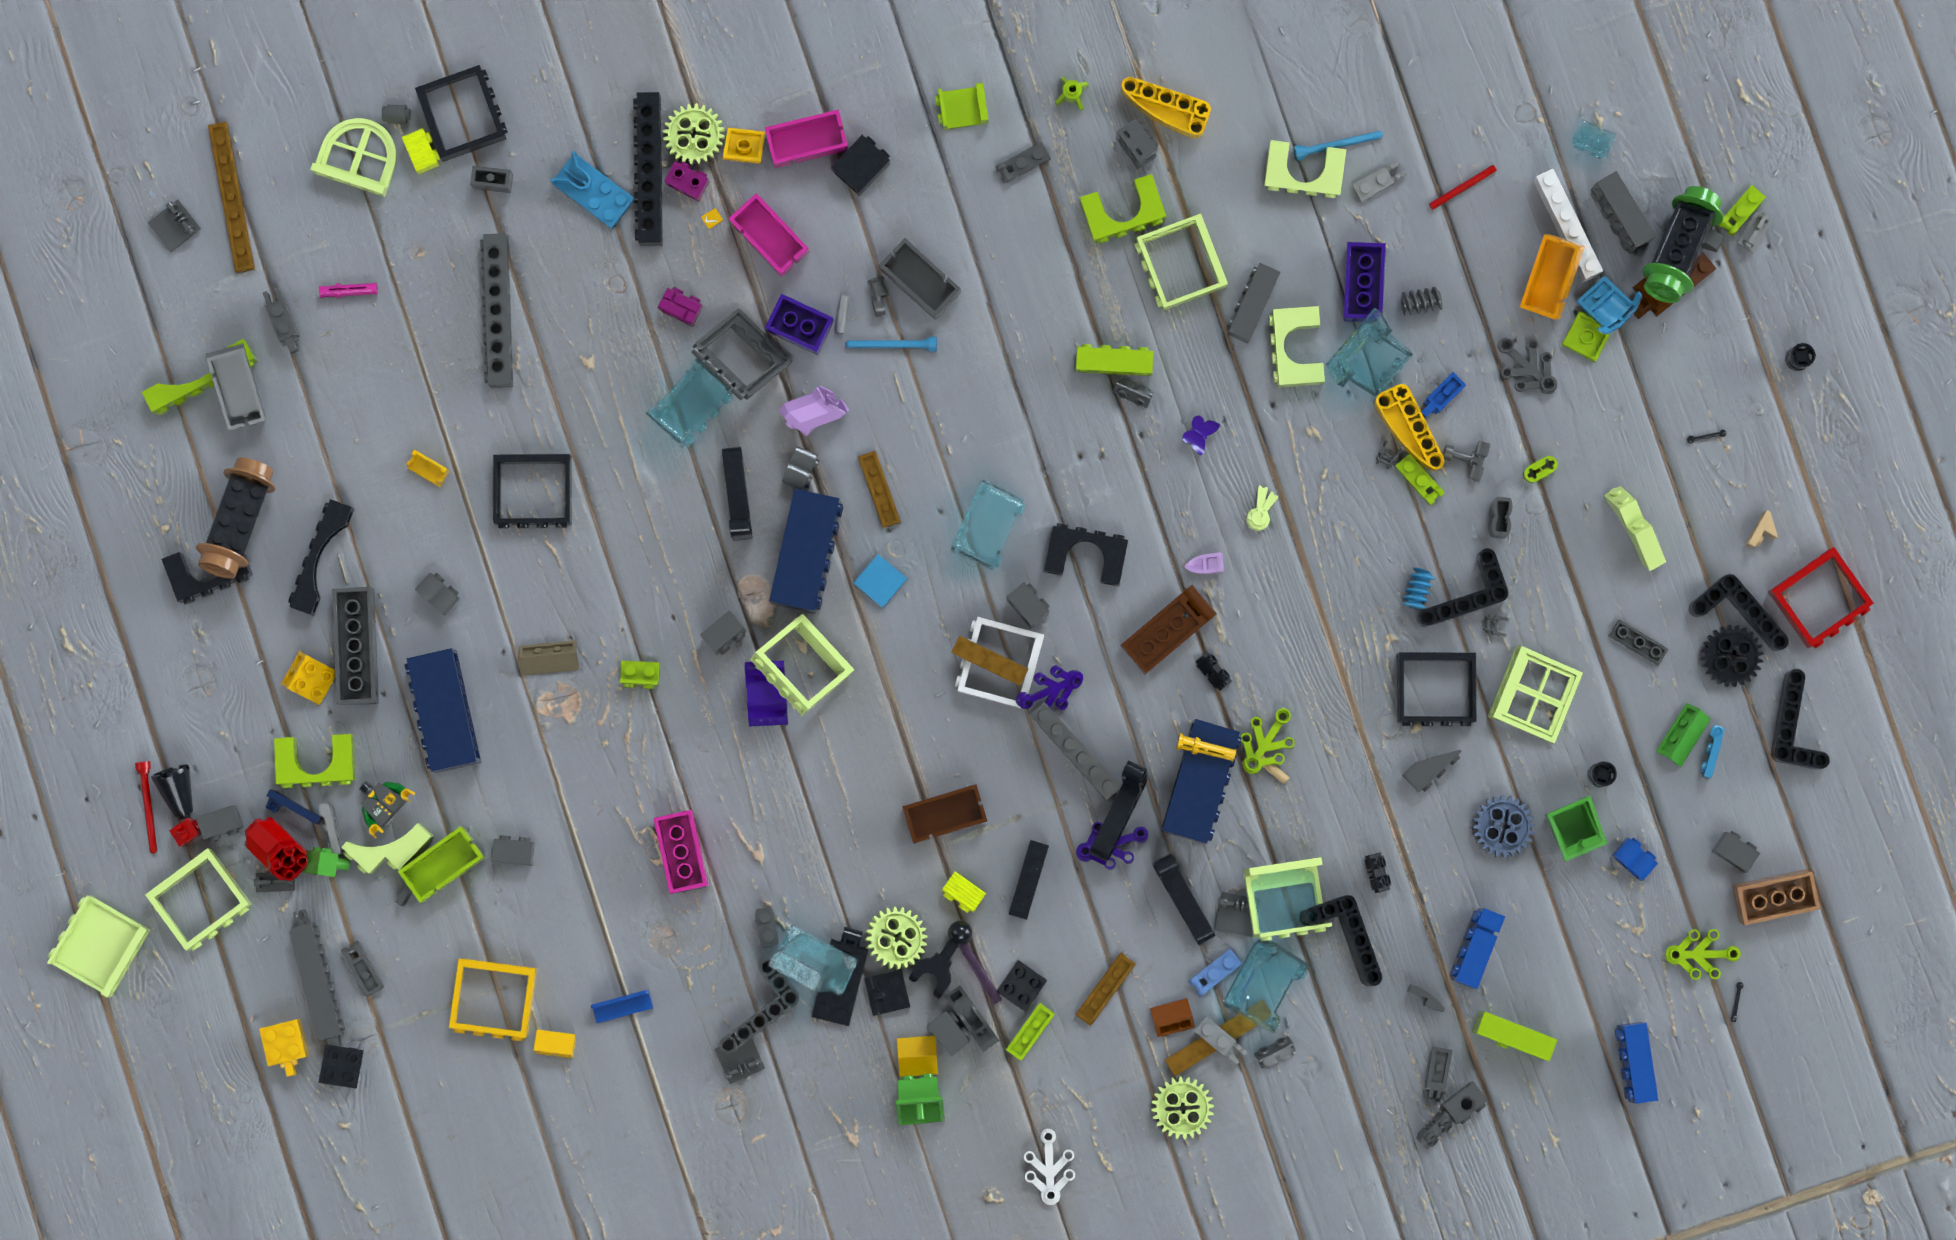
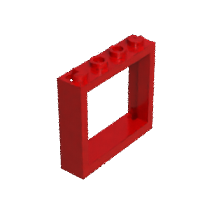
M1835 547L1830 548L1768 591L1807 648L1812 646L1814 648L1819 647L1824 643L1823 639L1829 635L1831 638L1840 632L1838 628L1843 625L1849 626L1856 621L1854 617L1859 614L1861 616L1871 611L1870 606L1874 604ZM1832 558L1863 604L1812 638L1781 593Z

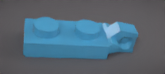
M1713 725L1711 729L1712 743H1708L1706 754L1709 755L1707 762L1703 761L1701 767L1702 778L1710 779L1713 775L1725 730L1724 727Z

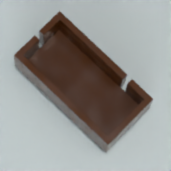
M977 784L902 806L913 844L929 840V835L932 834L935 838L988 822L983 804L978 805V802H981Z

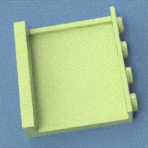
M87 895L78 903L77 907L79 909L77 913L72 914L68 920L69 926L58 937L59 943L56 948H52L48 955L50 959L47 963L53 964L100 991L102 995L108 998L113 996L151 930L95 897Z

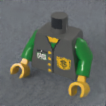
M367 781L364 782L359 790L366 796L361 804L363 805L362 814L369 828V833L374 838H377L375 833L378 830L383 833L384 831L380 827H384L406 802H411L408 796L410 794L415 795V792L407 789L400 783L387 781L383 784L378 783L373 787Z

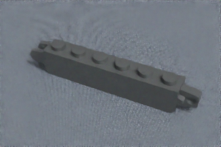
M306 909L293 912L295 927H292L289 933L316 1036L321 1040L326 1039L327 1045L342 1047L340 1035H343L345 1025L343 1019L339 1018L340 1006L338 1000L334 999L335 987L333 981L330 982L329 980L330 968L328 963L324 961L325 949L323 944L319 942L318 937L321 936L318 925L315 926L314 922H311Z

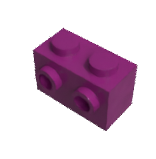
M682 161L680 163L674 162L664 180L665 185L699 202L710 183L709 179L706 178L707 174L700 170H697V172L691 170V166Z

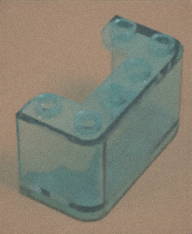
M697 358L691 363V372L687 370L684 377L661 402L657 403L659 407H651L646 412L647 417L681 448L684 446L688 448L695 440L693 437L698 432L701 434L708 425L706 423L711 418L715 419L721 412L719 409L723 404L728 405L734 398L731 392L732 387L727 388L717 378L718 375H714L704 365V362H700Z

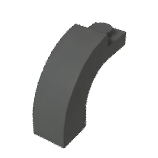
M961 985L945 995V998L983 1052L999 1041Z

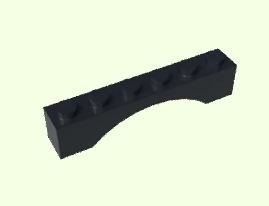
M331 499L329 503H325L322 511L324 513L322 521L319 520L316 526L317 535L315 539L312 538L309 549H311L309 556L304 558L302 563L304 569L302 574L297 576L295 585H297L296 590L289 597L288 603H290V608L312 616L315 615L321 599L316 579L320 556L330 540L348 527L355 510L353 507Z

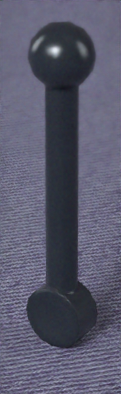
M1722 429L1717 433L1697 437L1689 436L1687 442L1692 444L1696 440L1716 436L1725 437L1727 432Z
M1742 982L1736 984L1737 993L1731 1017L1732 1022H1736L1740 993L1744 987Z

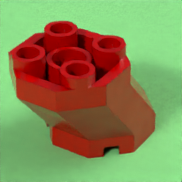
M267 817L265 820L261 818L255 819L245 830L246 848L278 879L293 880L307 867L308 858L305 848L272 817Z

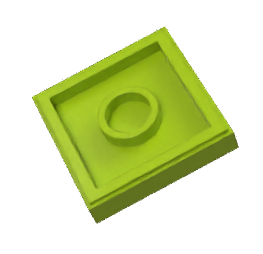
M1579 311L1561 345L1595 363L1610 334L1600 333L1597 328L1601 326L1589 315Z

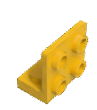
M299 651L281 685L320 705L336 677L335 670Z

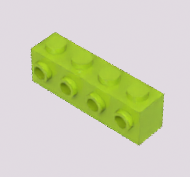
M1081 344V347H1077L1076 372L1152 376L1154 351H1149L1150 348L1138 347V350H1130L1131 347L1119 346V349H1111L1110 345H1100V348H1093L1091 344Z

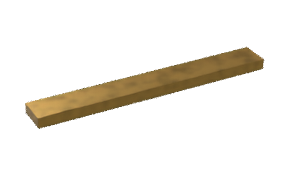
M225 121L208 125L235 272L241 273L255 270L228 123Z

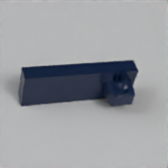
M270 789L266 795L269 797L266 808L274 813H277L283 805L315 824L320 825L323 820L321 816L275 790Z

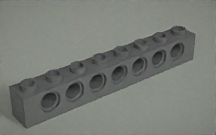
M506 233L483 234V240H480V250L484 251V258H481V270H484L481 286L482 289H485V296H482V307L485 308L486 315H483L482 320L483 326H486V334H483V343L487 345V353H484V364H487L488 372H484V379L490 388L513 387L508 236ZM498 250V257L490 258L491 251ZM493 269L500 270L497 277L490 276ZM493 288H500V294L497 296H492L491 291ZM494 307H501V312L498 315L492 314ZM500 325L502 327L501 332L493 334V327ZM496 344L502 345V350L499 353L493 352V347ZM502 363V370L495 372L493 370L494 365Z

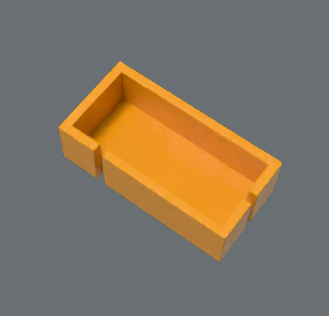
M1544 234L1520 308L1555 320L1561 319L1566 302H1563V299L1568 298L1585 246L1565 241L1566 239L1551 234Z

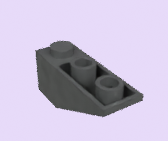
M1457 750L1415 762L1402 776L1417 792L1421 790L1425 792L1433 785L1431 781L1435 777L1439 779L1446 772L1444 768L1449 763L1453 765L1460 759L1459 754L1462 751Z

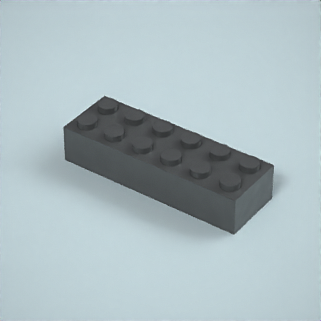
M374 588L332 589L337 704L379 703Z

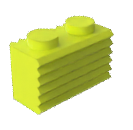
M422 128L402 137L418 175L439 166L438 160H440L437 150H433L430 145L433 140L429 132L425 133Z
M956 871L942 889L945 892L942 896L951 902L954 899L960 903L958 907L966 913L969 911L974 912L986 895L984 891Z

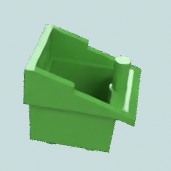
M1590 796L1545 814L1565 862L1608 844Z
M923 1074L921 1078L914 1079L913 1076H902V1080H898L899 1100H895L899 1126L945 1122L942 1096H939L937 1077H933V1074Z

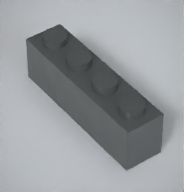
M1259 263L1258 268L1253 267L1249 276L1253 279L1250 285L1246 283L1243 289L1244 299L1242 302L1238 300L1234 309L1237 314L1234 319L1230 318L1226 327L1229 329L1227 335L1247 344L1249 343L1281 273L1280 271L1262 263Z

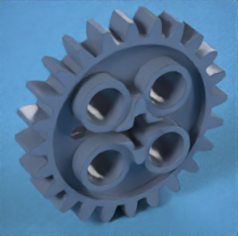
M1501 795L1500 800L1494 796L1493 802L1487 799V806L1481 804L1482 811H1475L1479 817L1472 819L1477 822V825L1472 826V828L1478 831L1473 836L1480 837L1476 843L1483 842L1484 844L1481 849L1483 850L1488 847V854L1495 851V857H1498L1500 852H1502L1503 858L1507 857V852H1509L1511 857L1514 856V850L1521 853L1520 847L1527 848L1525 842H1532L1528 836L1535 834V832L1530 830L1531 827H1535V824L1530 823V820L1534 819V817H1528L1527 815L1531 810H1524L1525 803L1518 805V798L1512 802V796H1509L1507 800H1505L1504 795ZM1494 809L1499 810L1501 813L1499 820H1495L1492 817ZM1507 809L1509 812L1505 821V825L1508 826V829L1503 830L1502 842L1499 843V838L1502 832V827H1499V824L1504 822L1505 811ZM1513 814H1517L1520 818L1517 825L1511 822ZM1490 828L1495 829L1497 832L1494 839L1488 837L1487 832ZM1510 832L1515 835L1513 843H1509L1506 839L1507 834Z

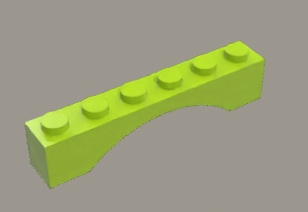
M244 338L228 346L244 344L251 368L254 366L253 363L257 362L254 353ZM209 372L200 379L180 385L158 383L141 393L151 412L155 415H162L168 412L170 407L184 404L187 398L201 395L204 389L208 387L214 388L212 374Z

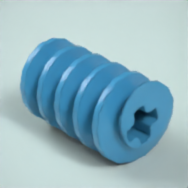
M1414 567L1413 570L1416 573L1411 574V578L1415 581L1408 582L1412 588H1407L1406 592L1410 595H1404L1403 598L1407 602L1401 604L1417 610L1425 609L1426 607L1421 603L1428 602L1424 595L1431 593L1426 588L1433 587L1429 580H1435V577L1429 571Z

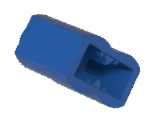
M1626 838L1611 856L1639 881H1643L1658 864L1655 861L1656 857L1648 850L1646 852L1643 851L1641 848L1642 844L1635 838Z

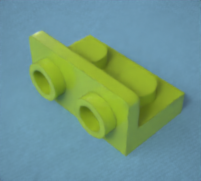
M621 661L619 683L624 684V688H635V685H643V689H654V686H659V662Z

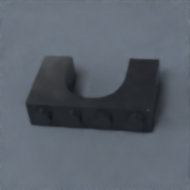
M1057 523V526L1052 527L1044 572L1063 576L1066 556L1070 548L1080 542H1090L1101 550L1104 557L1100 583L1119 587L1128 540L1124 539L1125 536L1113 534V537L1105 536L1106 532L1095 530L1094 533L1087 532L1086 528L1076 527L1074 530L1069 529L1066 524Z
M177 552L161 559L177 602H184V605L194 602L195 598L201 595L202 598L210 596L216 589H228L234 582H246L249 580L248 577L253 575L248 563L247 567L238 568L235 578L230 579L217 576L213 580L201 582L191 575L183 553Z

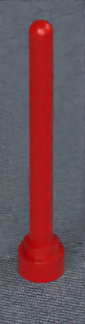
M150 761L135 763V770L138 771L141 779L149 851L155 854L157 852V843L148 779L151 763Z

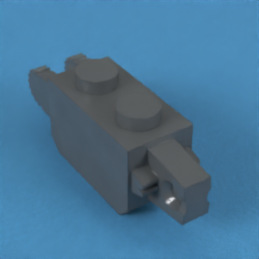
M274 288L278 301L273 303L267 291L263 292L267 304L265 307L278 340L283 346H288L291 354L299 352L296 341L299 340L300 334L289 306L283 299L279 288Z

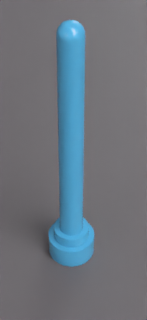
M1376 131L1310 147L1297 145L1293 146L1295 160L1300 161L1304 160V157H1307L1309 154L1326 151V147L1340 148L1380 139L1383 137V133Z
M937 337L925 338V340H849L845 345L847 348H925L929 352H937Z

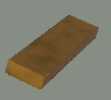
M876 450L857 456L883 529L901 523Z
M960 635L951 651L952 654L1018 686H1021L1029 670Z
M1120 952L1075 1015L1091 1026L1136 963Z

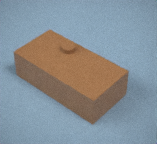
M1808 869L1732 885L1739 922L1743 925L1820 909L1813 871Z

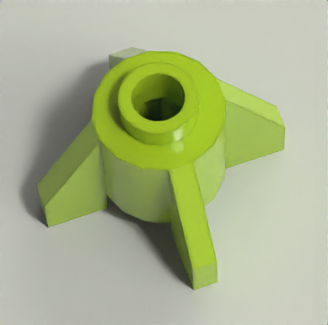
M1064 76L1061 77L1060 81L1064 86L1062 95L1055 101L1056 106L1066 100L1069 103H1075L1079 110L1082 111L1084 107L1080 98L1082 90L1089 86L1088 82L1079 83L1075 80H1068Z

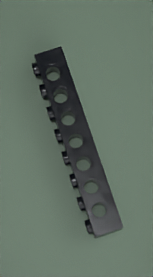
M637 92V98H633V108L637 110V117L633 119L634 128H637V136H634V147H637V154H634V166L638 168V173H634V184L638 185V192L634 193L635 203H638V211H635V222H638V229H635V241H638L640 246H663L660 92ZM650 109L652 114L649 117H644L642 115L644 110ZM645 128L652 129V133L649 136L642 134ZM645 147H652L653 150L650 154L646 155L643 153ZM650 165L653 167V170L650 173H644L643 168ZM646 184L653 185V189L650 192L643 191V187ZM646 203L653 204V208L650 211L643 209ZM648 221L654 223L650 230L644 229V224Z

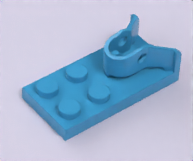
M572 151L571 158L557 176L551 178L550 182L609 228L613 229L634 202V197L580 158L575 151Z

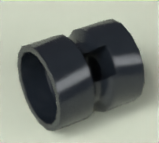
M1807 343L1797 344L1787 352L1785 357L1786 365L1793 371H1802L1813 364L1816 353L1813 347Z
M1609 762L1595 763L1588 770V779L1596 787L1609 786L1617 778L1616 768Z

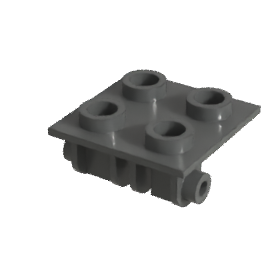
M176 200L174 203L172 201L166 204L167 208L148 222L170 252L201 230L179 200Z
M1221 893L1215 930L1253 937L1246 896ZM1255 898L1256 911L1258 912L1260 899Z
M749 1033L746 1034V1035H744V1036H742V1037H740V1038H742V1039L748 1038V1037H749ZM750 1039L731 1054L723 1053L720 1047L714 1049L729 1084L765 1069L753 1039ZM733 1041L723 1045V1048L727 1051L732 1050L734 1047Z
M1446 1111L1437 1112L1432 1118L1435 1123L1430 1120L1429 1122L1432 1126L1429 1127L1426 1124L1425 1126L1428 1130L1423 1127L1417 1133L1416 1139L1426 1149L1436 1145L1439 1141V1136L1451 1129L1454 1121Z

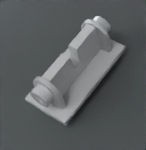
M1756 211L1737 244L1754 253L1772 223L1769 215Z

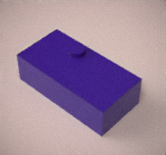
M1347 242L1344 321L1383 323L1386 243Z

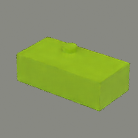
M1479 1011L1472 1029V1033L1497 1042L1496 1046L1504 1049L1511 1047L1549 1062L1558 1039L1485 1011Z

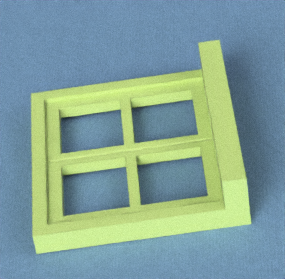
M1516 646L1487 717L1502 721L1555 744L1583 672L1523 646ZM1528 660L1546 667L1537 691L1519 683ZM1551 670L1569 678L1560 701L1542 693ZM1516 690L1534 697L1526 720L1507 713ZM1539 700L1557 707L1548 730L1530 723Z

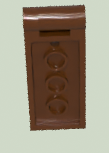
M1191 585L1120 646L1146 675L1217 613L1195 587ZM1184 613H1186V614L1188 615L1187 618H1184V617H1183V614H1184Z

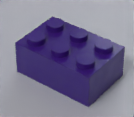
M781 294L765 326V330L818 355L834 319Z

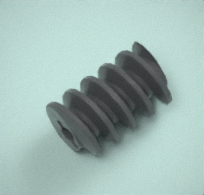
M1432 287L1431 292L1428 288H1425L1424 293L1421 289H1418L1416 295L1413 290L1409 291V296L1406 292L1401 294V306L1404 316L1406 310L1412 315L1413 309L1420 314V309L1423 308L1426 313L1429 306L1432 311H1435L1436 305L1442 310L1441 294L1436 287Z

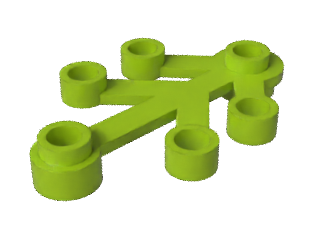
M1281 708L1277 710L1275 715L1276 721L1265 738L1261 727V718L1253 717L1251 719L1250 725L1254 729L1258 744L1255 754L1251 746V734L1243 733L1241 735L1242 738L1244 736L1250 738L1248 742H1244L1243 739L1241 740L1246 753L1243 769L1248 774L1258 773L1263 766L1272 764L1279 766L1284 763L1285 757L1282 753H1276L1274 757L1262 758L1265 752L1282 748L1290 750L1294 747L1295 740L1292 737L1272 742L1281 726L1290 721L1291 713L1288 709ZM1281 714H1284L1286 716V719L1281 720L1279 716ZM1258 720L1260 725L1254 726L1253 721ZM1287 740L1292 741L1293 745L1287 746L1285 742ZM1277 756H1280L1283 760L1281 762H1277L1275 758ZM1254 762L1256 767L1250 768L1249 763Z
M1692 929L1678 946L1672 945L1666 949L1665 958L1670 964H1679L1689 973V977L1693 980H1698L1702 973L1698 968H1693L1685 959H1694L1708 973L1711 979H1718L1721 976L1720 970L1713 968L1704 958H1726V960L1734 962L1740 958L1741 952L1735 946H1729L1725 950H1704L1712 941L1719 938L1720 934L1716 929L1708 930L1706 937L1692 951H1684L1692 941H1697L1700 938V932ZM1693 931L1697 933V937L1695 939L1691 938V933ZM1712 931L1716 933L1715 938L1710 937ZM1732 950L1736 952V956L1734 958L1730 956V952ZM1674 951L1678 952L1676 959L1672 957ZM1694 970L1698 972V976L1696 978L1692 976V972ZM1713 970H1716L1718 973L1716 977L1711 975Z

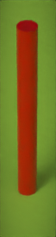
M1491 165L1429 203L1432 210L1436 209L1497 171L1496 167Z

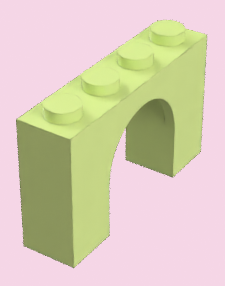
M1270 140L1264 186H1268V190L1279 191V188H1287L1286 192L1297 194L1298 190L1306 191L1305 195L1317 196V192L1325 193L1324 197L1335 198L1336 195L1341 194L1347 149L1326 147L1322 173L1315 180L1304 183L1295 180L1288 171L1287 159L1290 142Z
M1319 306L1273 309L1272 315H1269V326H1273L1270 342L1271 345H1274L1275 352L1272 353V364H1276V371H1273L1274 383H1277L1278 388L1324 384L1323 363L1298 364L1290 360L1284 350V340L1290 332L1298 329L1319 328Z

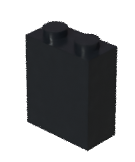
M861 135L831 167L832 172L858 196L890 165V155L883 149L879 150L875 146V141L869 136L865 137L864 135Z

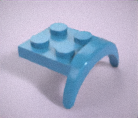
M1603 276L1577 300V304L1601 326L1597 328L1600 333L1610 334L1620 328L1634 314L1641 302L1642 293L1638 291L1633 301H1631L1607 277Z

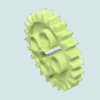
M697 103L694 108H691V105L688 104L686 110L680 106V113L674 110L675 117L668 116L671 123L665 122V126L669 128L663 130V133L668 135L663 138L665 142H669L666 148H672L670 155L676 154L675 158L677 161L682 157V162L686 163L689 160L691 166L694 161H697L698 165H700L702 159L708 163V156L714 159L713 152L720 153L717 146L723 147V143L719 141L725 139V135L720 134L725 131L724 127H719L722 124V120L716 121L719 117L718 114L712 115V109L706 112L705 105L699 109ZM685 120L691 122L688 128H682L680 126L681 123ZM703 122L710 124L706 130L700 129L699 126ZM693 131H696L698 134L695 135V138H692L690 135L693 134ZM678 132H682V133H687V134L678 135L677 133H678ZM687 139L689 143L687 146L681 147L679 146L680 140ZM706 141L708 145L706 148L701 149L698 147V143Z
M896 906L892 908V911L886 908L885 914L882 911L878 912L879 918L874 916L872 917L874 923H868L871 930H866L865 933L870 935V937L866 938L865 941L870 942V945L866 949L873 950L869 955L877 956L875 962L882 960V967L888 963V969H892L894 965L896 970H899L901 965L905 969L908 967V963L911 966L915 964L913 959L917 961L920 959L918 953L923 954L925 952L921 947L927 946L923 939L928 936L922 935L926 928H920L923 921H916L917 914L911 917V910L904 913V907L900 908L899 912ZM890 920L895 923V930L889 928L888 922ZM905 930L912 932V939H908L905 936ZM896 934L898 935L897 939L899 940L897 942L894 941L895 937H893ZM880 938L887 940L886 947L880 944ZM897 947L903 948V956L897 953Z
M1179 1076L1178 1082L1171 1078L1172 1084L1165 1081V1088L1158 1087L1161 1093H1154L1158 1099L1152 1101L1156 1107L1152 1108L1151 1111L1157 1112L1153 1119H1159L1156 1125H1163L1162 1132H1165L1167 1129L1169 1130V1137L1175 1133L1176 1139L1179 1138L1180 1134H1182L1184 1140H1186L1187 1134L1194 1138L1193 1132L1196 1131L1200 1135L1201 1127L1207 1129L1204 1123H1211V1120L1207 1117L1208 1115H1214L1213 1112L1209 1111V1108H1213L1214 1105L1209 1104L1208 1101L1213 1098L1206 1097V1094L1209 1092L1208 1089L1202 1091L1204 1084L1196 1086V1079L1190 1083V1077L1183 1081L1182 1077ZM1190 1092H1194L1197 1095V1099L1193 1103H1189L1186 1099L1187 1094ZM1171 1093L1177 1095L1178 1099L1175 1104L1167 1102V1097ZM1182 1102L1185 1106H1200L1199 1109H1185L1184 1113H1181L1180 1110H1165L1166 1107H1179ZM1190 1112H1197V1121L1190 1122L1188 1114ZM1171 1113L1178 1114L1179 1120L1177 1123L1172 1124L1169 1122L1168 1117Z

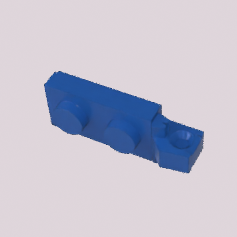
M1454 372L1423 402L1426 406L1421 411L1424 419L1431 412L1435 415L1440 412L1466 386Z

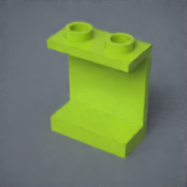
M976 83V87L943 92L942 88L938 89L935 101L936 106H940L941 113H938L939 125L943 124V130L989 123L983 83Z

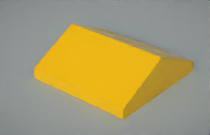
M728 128L723 160L761 164L765 132Z
M935 1035L897 1038L900 1077L938 1074Z

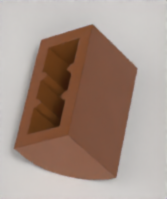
M1187 998L1150 1008L1157 1037L1195 1028Z

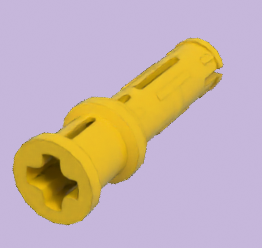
M1183 733L1179 734L1176 750L1191 751L1194 755L1202 753L1232 762L1236 754V749L1202 742L1198 737L1183 736Z

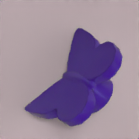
M1198 415L1192 419V429L1183 434L1182 441L1186 444H1192V449L1202 456L1206 446L1205 439H1207V436L1215 433L1219 429L1220 424L1211 420L1204 422V419Z

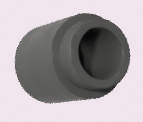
M388 104L382 107L383 122L388 124H407V121L411 119V110L407 108V105Z

